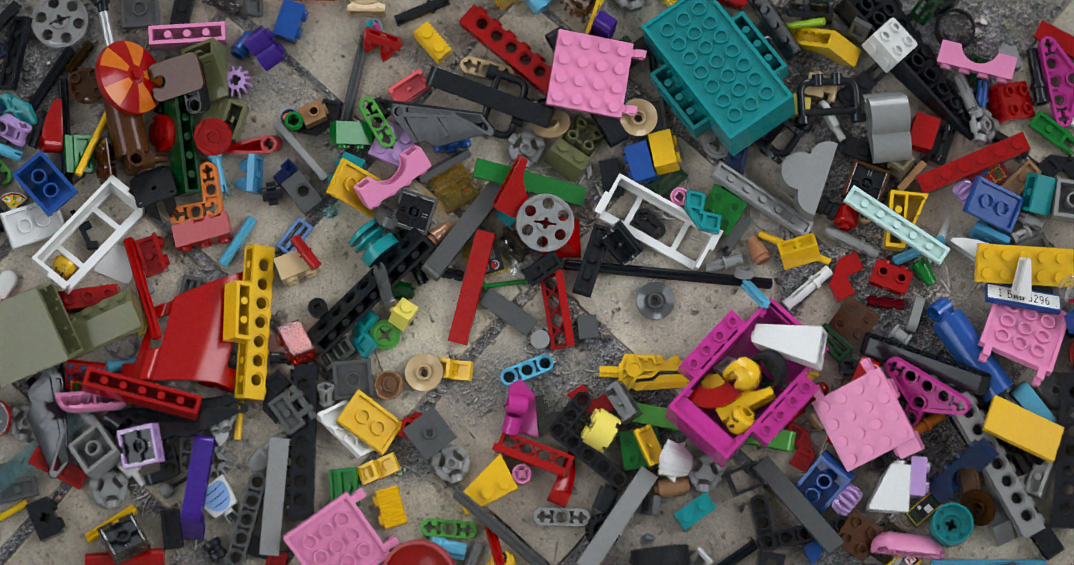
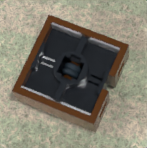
M854 159L841 197L846 198L855 185L881 202L891 172Z

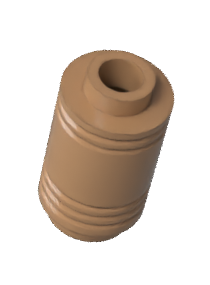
M684 476L676 477L675 483L669 478L657 479L656 483L653 484L654 495L661 496V498L684 496L690 492L689 480L684 478Z

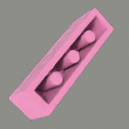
M225 21L148 26L149 45L152 50L186 48L213 37L224 46L228 45Z

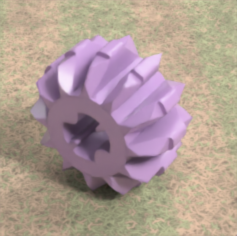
M231 66L232 71L229 72L227 70L228 93H230L231 98H234L236 93L238 98H241V92L247 95L248 91L246 88H252V84L248 83L252 81V77L248 76V70L243 71L242 66H239L237 71L234 66ZM234 79H238V85H234Z
M967 179L959 181L953 187V194L962 207H964L973 185Z
M850 483L835 498L831 507L838 514L847 516L861 500L863 493L857 486Z

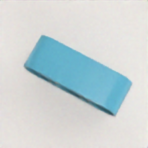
M543 354L506 368L500 376L502 385L509 388L510 384L519 379L526 382L549 373L553 369V358L550 355ZM547 359L550 362V367L544 369L539 363L541 360ZM529 366L533 372L526 376L521 370L523 367ZM511 373L515 379L508 383L504 380V375Z
M1023 381L1009 392L1018 406L1059 425L1056 418L1026 381Z

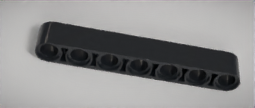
M562 25L545 34V38L553 53L555 51L558 30H566ZM589 113L610 148L628 139V135L619 119Z
M431 66L425 82L426 85L546 129L549 128L555 112L547 107Z
M869 332L864 334L859 351L865 356L885 363L892 357H900L940 382L978 395H986L992 377L991 374Z

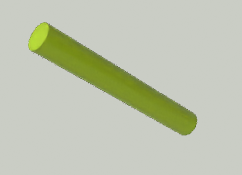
M823 17L786 24L790 30L825 25L826 20Z

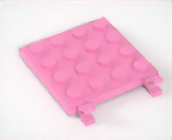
M559 29L545 105L621 119L622 114L636 115L638 106L624 105L631 58L643 61L646 58L647 51L634 50L633 43Z
M992 303L978 345L983 347L977 361L985 364L991 351L1036 370L1031 384L1039 387L1045 375L1050 376L1053 371L1067 328L1064 316L1068 313L1061 310L1059 315Z
M870 358L860 361L867 374L825 396L818 384L819 389L814 395L816 401L812 402L847 472L917 437L882 368L875 369Z
M361 487L353 492L352 495H349L346 491L282 536L302 565H378L386 559L390 553L389 550L400 542L394 534L387 538L385 542H382L356 505V502L367 496Z

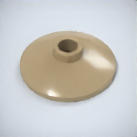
M633 99L625 104L638 106L636 115L622 114L621 119H619L625 131L633 136L649 134L657 124L658 116L655 107L644 99ZM640 116L642 120L640 122H636L635 117Z
M554 109L555 112L549 128L546 129L532 124L533 130L537 135L545 138L560 136L570 127L568 114Z
M420 353L413 356L405 367L406 381L417 391L425 392L434 389L439 385L443 377L441 362L435 356L428 353ZM424 370H428L426 377L422 376Z

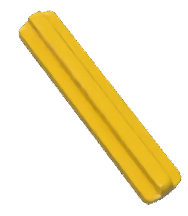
M134 505L128 506L87 532L85 538L89 543L94 542L102 537L101 529L104 531L110 528V525L120 520L130 519V516L133 517L138 514V510Z

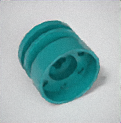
M376 218L361 226L348 242L351 248L355 247L354 251L356 253L365 250L361 259L368 268L376 265L399 242L392 233L382 236L386 227L380 226Z
M948 503L942 505L936 510L930 520L929 531L931 536L941 543L943 547L952 548L959 546L970 536L973 530L974 521L972 514L961 504ZM949 522H951L952 527H954L951 531H949L948 526H946Z

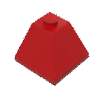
M547 217L541 220L543 228L550 224L556 225V223L547 221ZM558 217V219L565 221L567 217ZM574 219L573 233L567 243L554 250L559 258L581 257L579 219ZM558 229L555 232V238L557 240L564 239L565 231ZM542 236V247H545L547 245V238Z

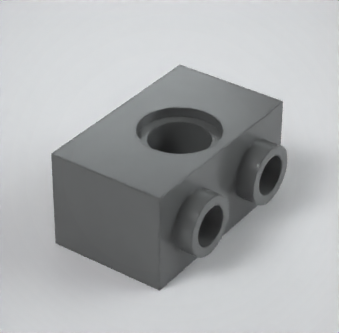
M298 170L281 185L302 213L308 216L324 203L322 199L324 195L318 187L315 189L310 184L312 180L306 173L302 174ZM307 188L309 193L307 196H300L299 191Z

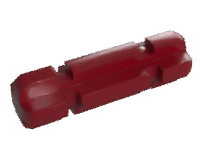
M868 296L867 306L903 310L905 300Z

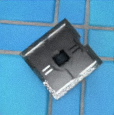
M133 512L119 518L118 522L114 524L110 522L97 529L99 538L114 565L123 563L151 549L149 540Z

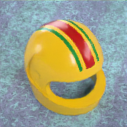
M741 357L731 363L722 374L725 381L736 380L734 387L745 392L754 390L760 384L762 378L760 367L747 357Z

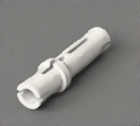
M825 265L816 274L810 275L808 277L809 280L783 300L782 304L790 311L813 290L819 289L821 284L833 275V272Z

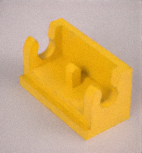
M814 233L777 243L784 270L821 260Z
M651 424L634 430V437L648 467L659 464L662 448Z

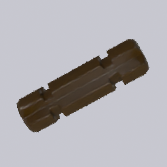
M86 40L82 44V48H79L72 57L71 63L65 66V70L70 74L75 72L77 67H80L87 58L88 52L91 53L94 49V45Z

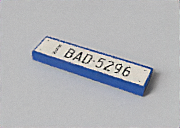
M993 283L985 284V302L1057 315L1061 312L1060 295L1032 290L1031 298L1011 294L1012 287Z

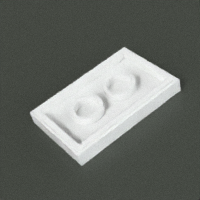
M36 203L0 214L1 222L13 251L50 239L65 224L60 209L48 217Z

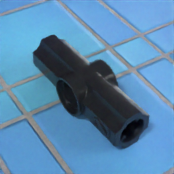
M996 437L999 444L1006 451L1005 456H1007L1009 462L1013 463L1018 477L1033 470L1030 461L1022 449L1016 447V451L1012 453L1007 448L1009 443Z

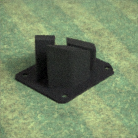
M159 166L135 175L130 180L137 208L145 207L150 217L162 221L156 203L163 201L171 218L177 207L174 198L177 190L170 167Z

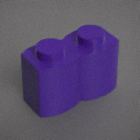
M260 26L244 38V44L256 57L261 66L268 71L285 59L286 50L280 42L277 44L273 40L274 35L269 28L265 29L263 26Z

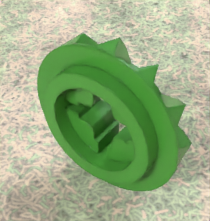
M387 319L377 321L370 330V335L379 344L377 348L380 350L392 349L400 341V329L389 323ZM380 329L385 332L390 331L389 339L391 341L386 338L379 340L382 336Z

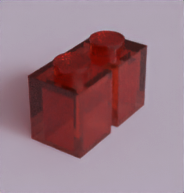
M299 320L277 327L278 336L275 337L279 347H283L286 360L291 361L294 367L315 359L314 346Z

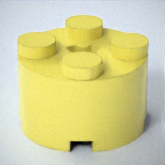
M595 408L590 416L591 422L589 426L585 425L580 435L583 438L582 442L603 453V446L606 448L609 446L618 430L615 426L617 423L621 424V419L602 408L599 410Z

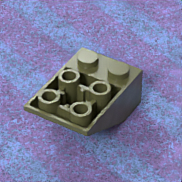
M213 37L181 49L182 55L189 52L196 53L203 63L210 103L228 97L226 47Z
M222 98L211 102L210 109L206 113L193 114L194 125L196 128L201 121L207 118L216 117L222 119L229 125L232 131L231 143L239 142L250 109L248 104L230 98Z
M577 114L570 123L569 129L550 148L544 162L576 183L605 142V139L596 125Z

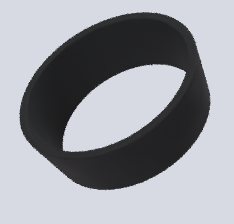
M948 10L941 14L935 22V38L940 45L943 39L946 40L940 31V22L945 14L950 12L961 13L971 21L973 26L972 36L967 41L960 43L962 44V49H964L974 39L976 28L974 19L964 10Z

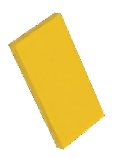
M995 395L992 398L982 431L1052 463L1055 459L1064 427Z

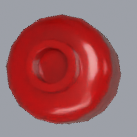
M842 202L833 219L834 224L841 231H850V229L857 227L860 213Z

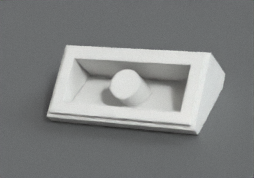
M1046 461L1042 465L1033 464V470L1029 473L1025 483L1026 489H1024L1028 495L1044 501L1055 475L1056 463Z

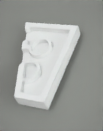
M348 399L317 413L316 419L358 459L374 451V449L336 422V419L349 402Z

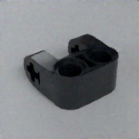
M169 441L162 442V446L169 445L171 451L168 455H164L165 462H160L161 471L145 475L146 486L168 481L180 474L181 468L175 446ZM169 464H175L176 470L172 474H168L166 471Z

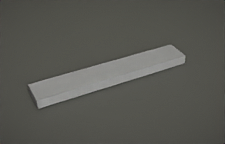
M722 161L716 164L709 177L798 237L809 234L814 225L812 221L804 218L797 211Z
M270 437L259 550L261 555L279 556L290 440L288 438Z
M643 466L640 467L576 564L599 565L657 480L658 477Z

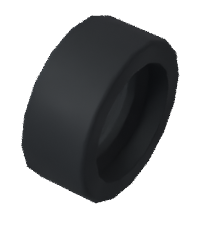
M764 350L751 359L761 369L762 378L758 385L759 387L774 388L786 379L788 374L787 363L777 351ZM762 359L768 360L775 367L776 378L774 380L768 378L762 372L760 366Z

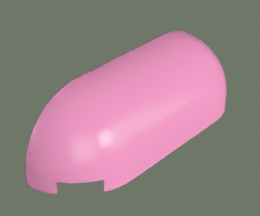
M84 391L55 393V400L58 406L69 413L115 411L128 405L126 402Z
M887 531L878 534L871 544V553L944 560L945 558L941 543L928 535Z

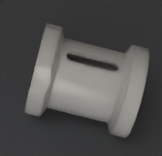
M1027 224L1015 232L1008 233L1013 245L1033 236Z
M897 324L887 337L907 344L913 335H908Z
M329 382L318 384L319 398L317 399V404L325 408L333 406L335 403L333 398L334 384Z

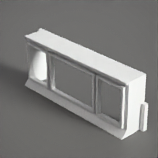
M619 173L609 193L607 191L604 192L594 212L597 213L595 217L609 225L620 220L604 210L617 186L622 187L638 196L623 222L636 240L691 271H697L708 250L713 251L723 230L720 229L718 235L703 232L709 238L695 262L676 251L689 225L698 230L684 209ZM642 200L684 222L671 248L629 225Z
M111 175L32 257L33 267L40 270L69 295L145 215V207L137 208L134 196L128 192L130 188L114 175ZM111 193L134 210L121 225H118L98 209ZM94 213L113 228L115 232L85 263H82L61 245ZM56 251L68 258L79 268L68 281L44 264Z

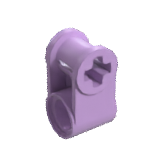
M9 113L1 115L0 136L17 146H25L27 142L26 137L32 130L31 125Z

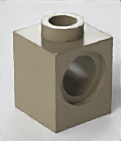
M912 156L911 160L888 162L886 170L891 172V176L902 182L913 170L915 158Z

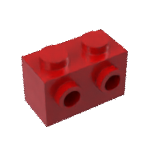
M877 259L867 284L903 297L907 292L913 272H910L909 268L902 265L898 267L891 265L892 262L889 260Z

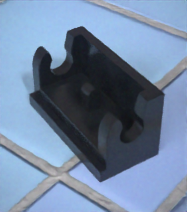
M621 220L609 226L598 237L622 267L629 261H633L644 250Z
M549 251L527 268L520 269V272L524 275L527 283L533 287L564 265L555 251Z

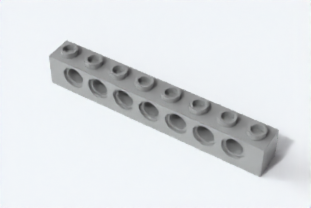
M966 391L962 395L971 402V418L965 417L964 414H951L967 445L974 439L979 441L982 437H985L999 452L995 459L1000 462V469H995L991 462L982 471L1020 539L1024 540L1045 528V520L1040 513L1037 514L1034 508V500L1031 496H1027L1024 491L1026 487L1023 481L1015 475L1016 469L1011 461L1008 462L1006 459L1004 447L997 443L995 436L982 431L986 415L982 410L979 411L976 405L977 400L973 393L970 394L969 391ZM962 401L960 403H957L960 405V410L965 408L963 407L964 403ZM974 425H978L981 428L980 435H976L973 432ZM1003 476L1010 479L1008 487L1002 484ZM1013 493L1020 497L1018 504H1015L1011 499ZM1022 511L1029 513L1030 518L1028 521L1022 519Z

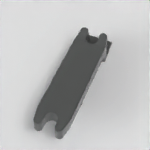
M746 213L740 217L718 251L725 257L732 253V250L752 222V217L745 220Z
M381 262L379 269L376 265H373L380 299L384 304L385 310L396 306L384 264Z

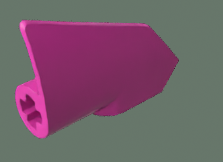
M519 379L509 386L502 432L510 435L524 433L538 437L535 394L522 379Z

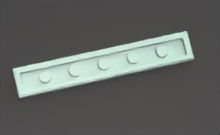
M855 185L843 201L938 265H941L950 251L949 247Z

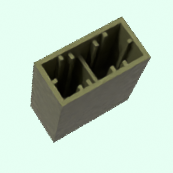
M52 280L0 301V388L69 360L84 351Z

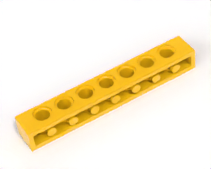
M257 244L245 246L242 281L254 283L252 340L238 343L234 398L240 400L261 401L264 400L266 395L265 383L268 373L267 357L269 355L268 339L270 337L269 324L271 300L273 297L272 281L274 279L273 259L275 258V247Z

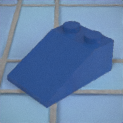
M42 150L11 174L48 217L78 193Z
M826 449L795 487L817 512L822 515L856 474L853 471L847 472L843 463Z

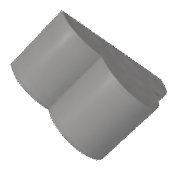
M901 91L861 95L860 100L863 113L866 114L865 125L873 163L911 160V115L907 95L902 94Z
M830 141L819 143L810 154L805 152L793 153L784 160L779 169L778 184L786 194L794 197L793 205L795 211L810 221L816 213L838 143Z

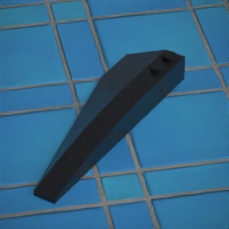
M842 0L834 8V12L848 28L851 27L855 17H858L873 25L868 35L869 38L888 20L895 18L917 42V46L896 64L890 72L935 114L971 141L974 135L970 130L969 121H971L969 111L963 106L962 97L956 95L953 90V83L950 78L946 79L942 73L944 69L937 65V58L929 45L923 43L922 34L919 30H915L911 24L912 19L910 15L905 14L902 10L903 4L901 1Z

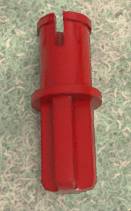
M299 234L290 240L300 254L299 257L304 259L311 271H314L322 264L312 252V248L308 247Z

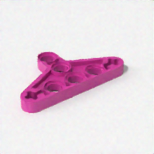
M1046 36L1039 40L1037 46L1044 81L1047 84L1046 90L1050 101L1052 119L1062 127H1067L1071 124L1074 115V84L1068 80V76L1074 74V64L1057 41L1051 36ZM1046 42L1050 43L1051 47H1044L1043 44ZM1048 51L1049 53L1054 52L1055 54L1045 57V54H1047ZM1048 59L1055 61L1054 69H1050L1047 66ZM1052 77H1056L1059 80L1058 87L1051 85L1050 80ZM1056 96L1063 98L1061 106L1055 104L1054 99ZM1066 107V110L1057 112V110ZM1062 116L1066 117L1064 124L1063 121H1059V118Z
M897 356L886 361L885 369L887 373L893 378L896 386L908 402L904 413L906 416L908 413H912L916 418L914 423L910 422L912 427L921 421L925 412L963 415L970 410L971 402L967 397ZM896 362L898 368L894 370L891 363ZM908 371L915 373L916 379L914 381L908 379ZM924 381L932 383L931 391L924 388ZM941 391H946L949 394L947 401L941 399ZM916 397H921L923 399V407H919L916 405ZM962 401L964 403L963 407L965 408L960 410V405L957 403H960Z

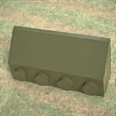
M131 288L121 291L108 299H103L99 303L86 307L80 312L69 315L84 350L74 356L75 359L143 329L141 301Z

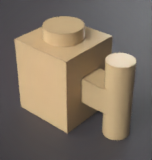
M820 71L809 72L807 79H812L813 74H823V78H828V76H825ZM809 86L804 90V97L820 102L823 95L827 94L829 95L827 102L835 103L838 86Z

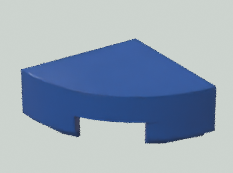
M816 541L802 547L810 564L818 560L822 547Z

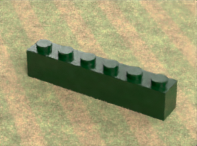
M166 82L161 84V88L165 86ZM184 95L163 101L164 114L172 119L175 128L174 144L169 151L171 172L177 194L174 197H187L202 193L198 151L194 139L193 114L188 112Z

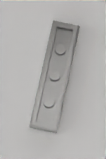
M277 120L273 125L275 130L317 178L325 184L328 181V175L286 127Z

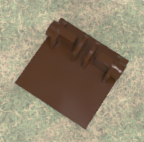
M107 137L94 150V158L98 163L96 175L97 178H100V184L109 179L111 175L117 177L116 164L110 163L115 161V158H110L114 157V153Z
M848 295L828 326L859 347L862 344L864 334L870 333L881 316Z
M854 508L837 534L844 541L841 547L847 550L851 556L863 562L871 551L873 539L882 533L884 529Z

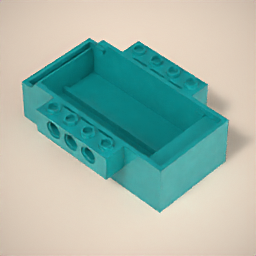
M679 0L641 26L644 42L661 65L649 74L651 83L695 139L711 129L729 153L735 156L795 114L794 96L781 81L788 76V67L743 10L731 18L717 0Z

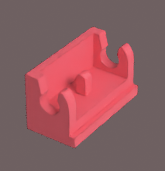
M418 69L390 87L388 93L392 100L411 102L431 88L425 84L426 79L422 71Z

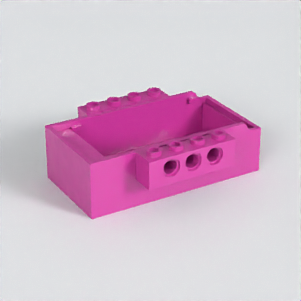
M771 297L769 298L771 302L768 305L769 308L760 307L747 322L731 310L679 365L678 371L690 383L668 405L664 415L721 468L726 465L750 437L766 448L819 389L807 377L813 368L785 359L788 374L784 382L788 387L784 390L778 384L771 388L776 399L752 411L755 422L744 435L731 433L727 425L723 424L715 408H699L688 399L698 385L703 387L701 381L707 375L716 374L713 367L726 356L734 359L747 357L751 360L762 351L751 340V333L755 329V324L803 326ZM827 346L825 347L824 357L829 350ZM761 361L760 366L764 375L774 380L775 377ZM736 380L727 382L734 387ZM757 386V387H756L754 390H752V391H758V390H762V389H765V388H762V387Z

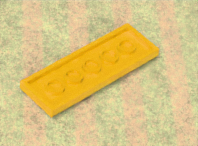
M977 243L974 271L975 282L1013 284L1019 257L1022 256L1031 259V285L1074 287V249Z

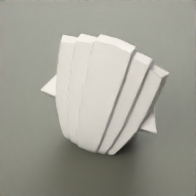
M668 439L660 454L658 474L667 476L674 483L676 477L687 476L692 469L693 456L684 448L685 442L675 443Z

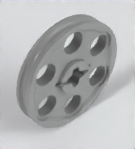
M40 0L35 6L31 17L33 19L32 29L39 41L45 46L57 50H64L68 46L74 47L80 43L86 36L89 28V15L84 4L80 0H58L59 6L52 9L49 7L51 0ZM71 2L78 4L77 10L73 12L68 10V5ZM41 13L47 15V19L43 23L37 22V16ZM59 17L65 19L62 25L56 23ZM78 19L84 21V26L80 29L74 27V22ZM52 31L53 37L50 40L43 39L44 32ZM64 34L72 35L69 43L62 42Z
M537 194L527 199L521 205L516 217V228L521 240L530 248L541 252L554 251L562 247L570 239L574 229V216L569 205L560 197L552 194ZM546 198H551L553 201V206L550 209L543 207V201ZM529 205L535 207V214L533 216L525 214V208ZM561 210H565L568 213V218L565 221L558 219V213ZM547 217V221L556 223V225L550 224L543 228L542 224L534 222V220L541 221ZM526 224L532 226L533 230L530 235L522 233V227ZM558 229L565 231V237L562 240L555 238V232ZM541 236L547 238V245L545 247H539L537 244V239Z

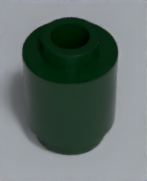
M399 281L391 291L394 299L401 300L404 297L409 301V299L414 297L415 288H412V283Z

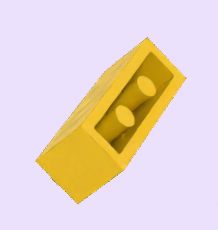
M236 280L225 284L223 341L242 343L252 340L254 283Z

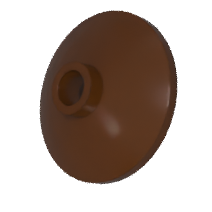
M970 489L961 496L960 504L966 507L972 514L974 525L985 526L992 522L996 510L994 502L988 494L978 489Z

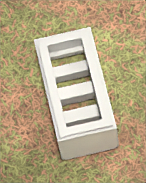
M1019 257L1011 294L1031 298L1030 258Z

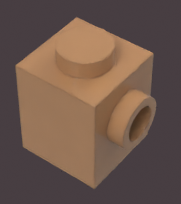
M319 99L298 108L306 129L328 120L326 114H329L325 103H320Z

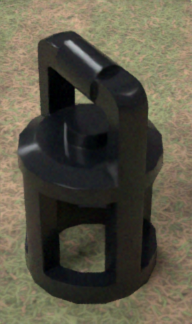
M803 0L802 4L787 3L785 6V13L789 17H801V21L810 20L809 18L824 17L826 19L825 25L831 26L833 0Z

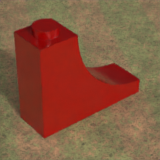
M520 154L517 155L492 203L495 209L515 219L521 205L529 199L524 186V171L528 160ZM532 205L527 206L525 214L533 216L535 214V207Z

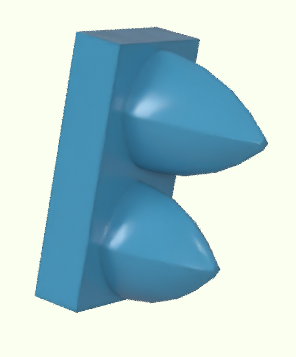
M255 153L248 154V158L238 165L242 171L247 173V176L240 178L234 183L236 188L254 195H262L264 157Z
M982 220L976 221L968 235L972 239L990 244L1008 245L1011 240L1008 237V233L998 228L994 230L990 224Z

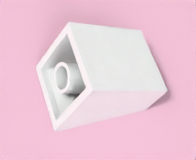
M896 460L891 462L882 473L864 508V512L905 514L909 512L911 465H906V461Z

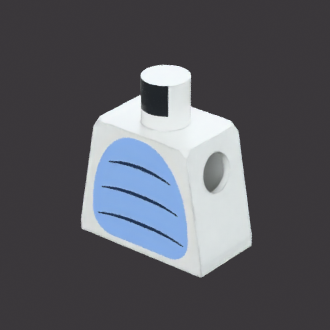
M222 474L208 485L204 509L217 520L224 515L229 523L235 521L238 518V514L233 507L239 502L226 477Z

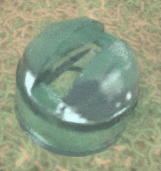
M331 203L321 213L327 219H334V216L338 214V210Z

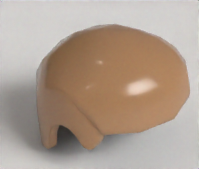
M392 370L381 372L374 384L377 396L385 400L397 398L402 393L404 386L401 376Z

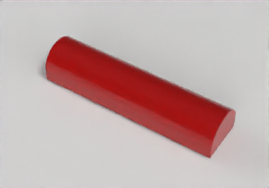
M164 547L142 549L123 558V561H116L111 552L85 554V565H166Z

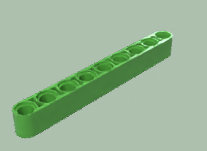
M637 403L643 414L630 423L643 426L651 424L652 427L681 432L664 417L667 408ZM782 430L766 448L793 452L796 433ZM752 437L745 443L747 445L763 447Z

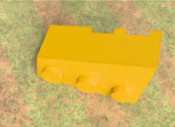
M890 190L887 194L886 206L915 225L929 194ZM884 229L882 250L901 252L905 248L906 243Z
M499 454L463 492L484 508L517 491L518 487L501 454ZM461 505L465 515H470L471 513Z

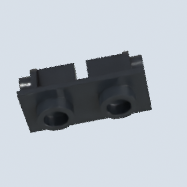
M944 124V126L939 125L933 147L929 150L926 160L940 165L945 164L956 131L951 129L952 126Z

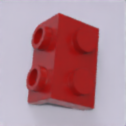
M155 232L151 233V236L134 241L147 278L169 271L168 265H171L168 255L163 254L162 247H165L162 237L157 236Z

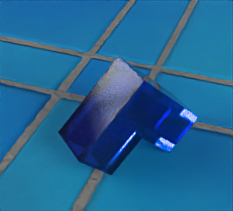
M288 158L280 166L281 169L273 176V180L281 185L298 171L297 166Z

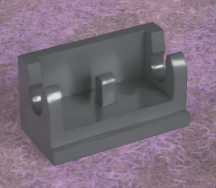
M616 380L603 390L624 425L629 424L643 414L624 382Z

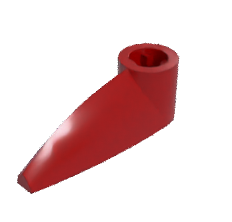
M55 99L46 115L42 136L39 140V149L43 153L62 152L63 116L61 99Z
M276 135L256 137L230 145L225 153L262 154L277 152L282 147V140ZM269 142H274V146H269Z
M568 451L567 454L574 456L571 451ZM565 458L562 464L563 468L566 467V464L568 462L567 458ZM575 459L567 479L557 475L547 501L565 508L574 485Z

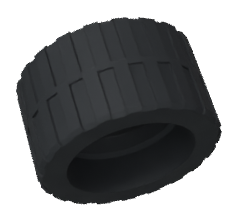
M689 545L655 546L630 551L631 565H691Z

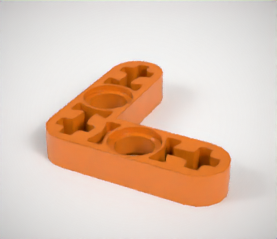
M205 162L199 168L203 201L177 206L172 217H169L171 222L179 224L189 220L204 219L206 213L211 215V217L221 215L220 211H224L219 171L215 164ZM208 166L209 168L213 169V171L210 172V178L215 179V181L206 182V180H210L209 175L205 173V171L208 170ZM211 184L216 186V192L213 195H209L207 192V188ZM213 204L218 206V209H216L215 212L210 210L206 211L205 209L212 208L214 206ZM194 207L201 209V214L198 217L192 215ZM177 211L179 213H187L188 215L180 216L179 220L174 217V215H177Z

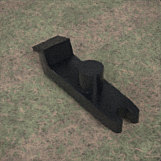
M70 211L71 215L73 216L76 213V211ZM89 220L84 222L79 227V230L86 242L87 249L94 250L99 248L98 241H91L86 232L93 228Z

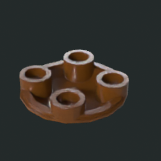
M85 67L70 74L68 91L76 102L92 104L102 97L96 81L95 68Z

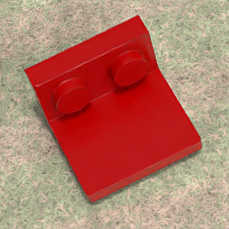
M1026 81L1009 82L1007 84L999 83L989 88L988 109L992 113L993 119H997L1000 125L1011 120L1027 119L1035 116Z

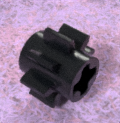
M275 181L267 182L266 187L261 188L263 202H269L270 206L278 205V200L283 199L281 185L276 186Z

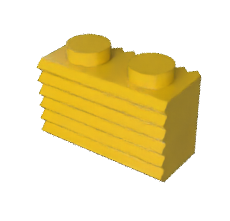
M426 21L413 32L414 38L438 65L451 56V47H449V44H446V41L437 33V30H434L429 21Z
M398 485L375 491L376 496H373L375 508H380L381 515H378L380 526H385V529L388 530L408 524Z

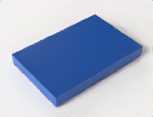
M976 175L962 211L1006 233H1011L1025 198Z

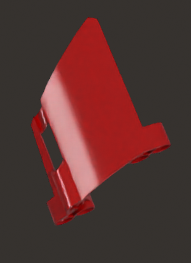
M243 272L203 284L175 296L168 303L155 306L157 319L169 315L161 345L156 348H149L152 338L147 327L135 363H124L120 375L156 384V381L162 380L199 381L198 383L205 387H217L225 392H234L236 370L227 367L233 342L223 341L224 293L226 283L243 280Z

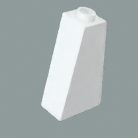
M755 324V329L751 333V340L759 350H774L785 359L816 370H822L828 334L822 326Z

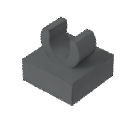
M646 495L643 499L641 514L654 516L663 514L664 511H660L659 506L660 503L665 504V501L661 499V496Z

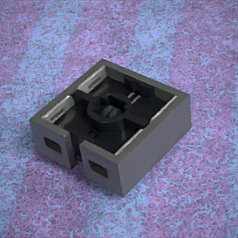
M401 188L397 200L398 209H394V214L398 219L395 228L409 232L416 227L426 237L438 205V199Z

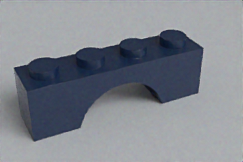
M982 437L979 441L974 439L967 446L969 450L966 452L960 451L954 457L956 459L954 463L949 461L941 468L943 470L941 474L936 472L929 479L931 481L929 492L941 505L961 488L958 478L960 469L972 468L981 472L999 455V452L985 437Z

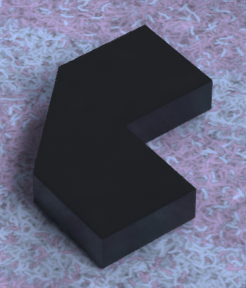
M323 99L322 104L325 103L329 114H326L328 120L309 129H306L303 122V125L297 132L299 134L318 136L330 128V122L339 121L342 102Z
M1049 155L1037 165L1042 171L1041 175L1053 178L1062 170L1070 180H1074V156Z
M278 369L266 380V395L262 410L276 424L279 422V419L268 403L291 385Z

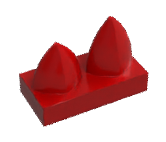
M366 26L363 30V47L366 53L375 50L378 45H381L380 55L382 61L385 62L395 54L396 50L400 51L402 47L400 37Z

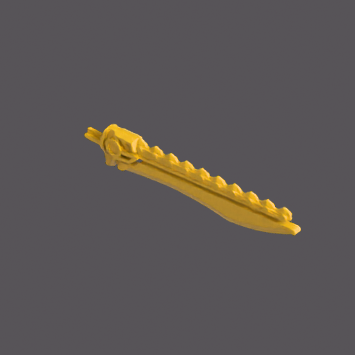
M624 354L618 366H599V377L618 378L619 381L624 382L628 390L633 389L635 392L685 388L690 383L682 374L659 375L653 381L636 382L652 379L659 372H679V365L683 361L677 355L665 360L664 356L659 354L657 356L653 354ZM810 372L807 377L813 380L819 376V373Z

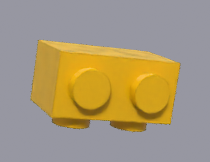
M670 129L648 134L657 174L662 175L680 170L679 163L682 162L680 152H676L675 146H678L676 135H672Z

